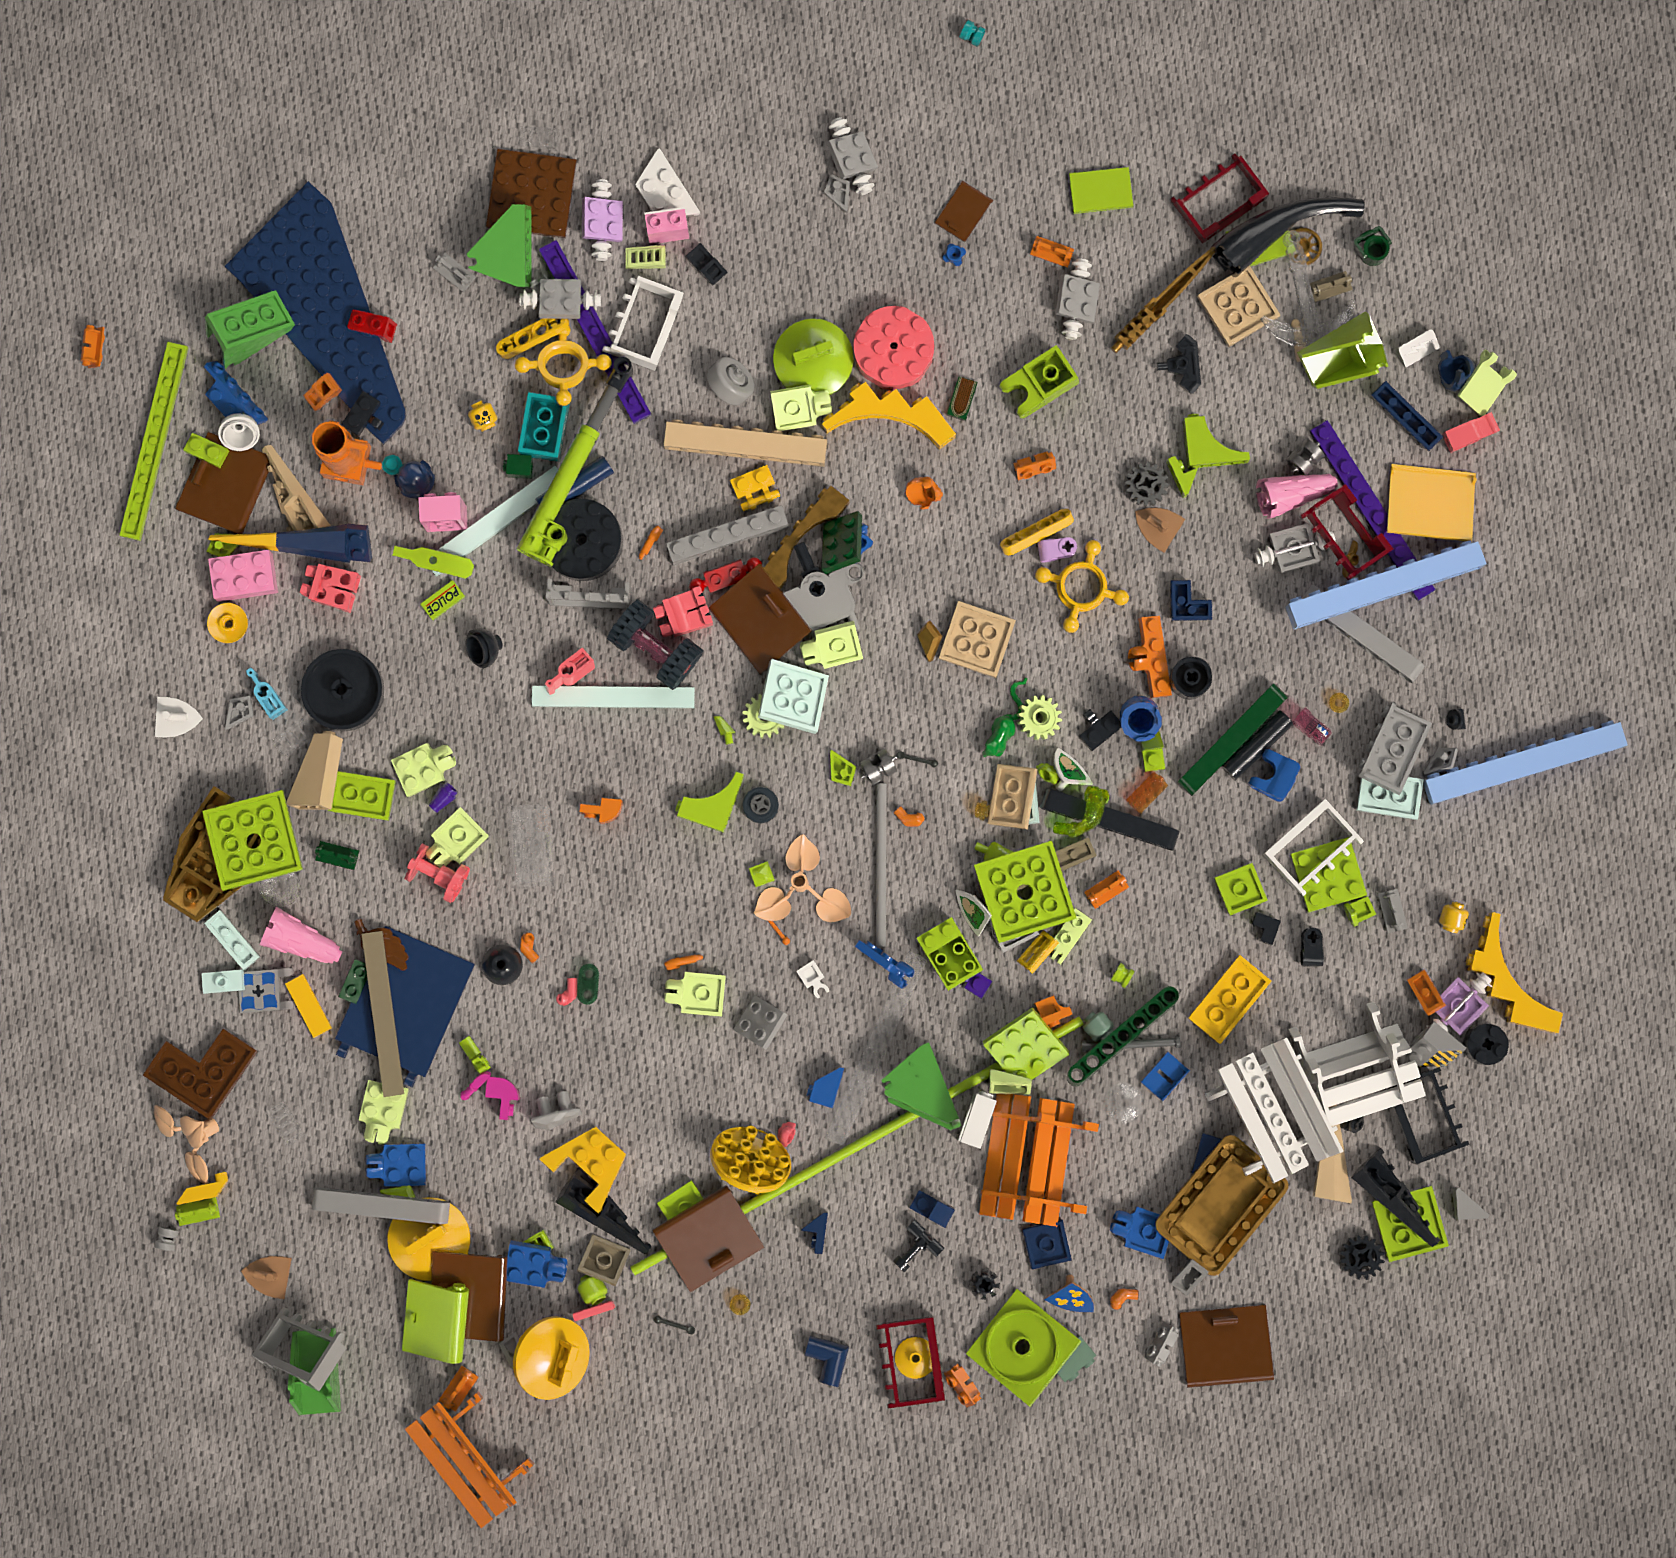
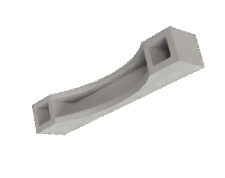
M781 505L666 544L675 566L719 548L747 539L769 535L789 527Z

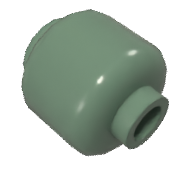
M1092 1012L1084 1019L1087 1022L1084 1025V1031L1095 1042L1102 1041L1113 1032L1114 1024L1103 1012H1098L1097 1014Z

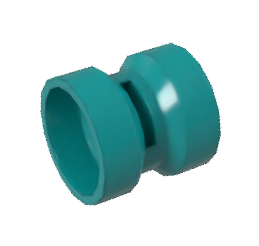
M968 20L959 38L969 40L972 45L978 47L986 29L981 26L977 27L974 22Z

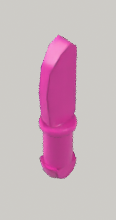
M482 1072L476 1076L472 1083L461 1092L460 1098L462 1100L469 1099L490 1077L491 1072Z

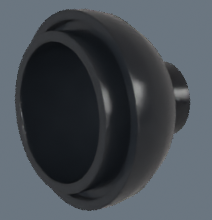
M477 628L468 632L465 647L470 660L479 668L484 669L495 662L499 650L503 648V643L499 635H493L485 629Z
M509 945L493 946L485 953L482 959V971L485 977L496 985L513 983L518 979L523 969L521 955L515 948ZM498 961H504L505 966L503 968H498Z

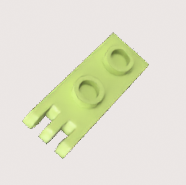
M1076 908L1074 911L1077 919L1065 922L1055 936L1059 944L1053 949L1055 952L1051 959L1054 960L1060 954L1061 957L1057 961L1060 965L1092 921V919Z

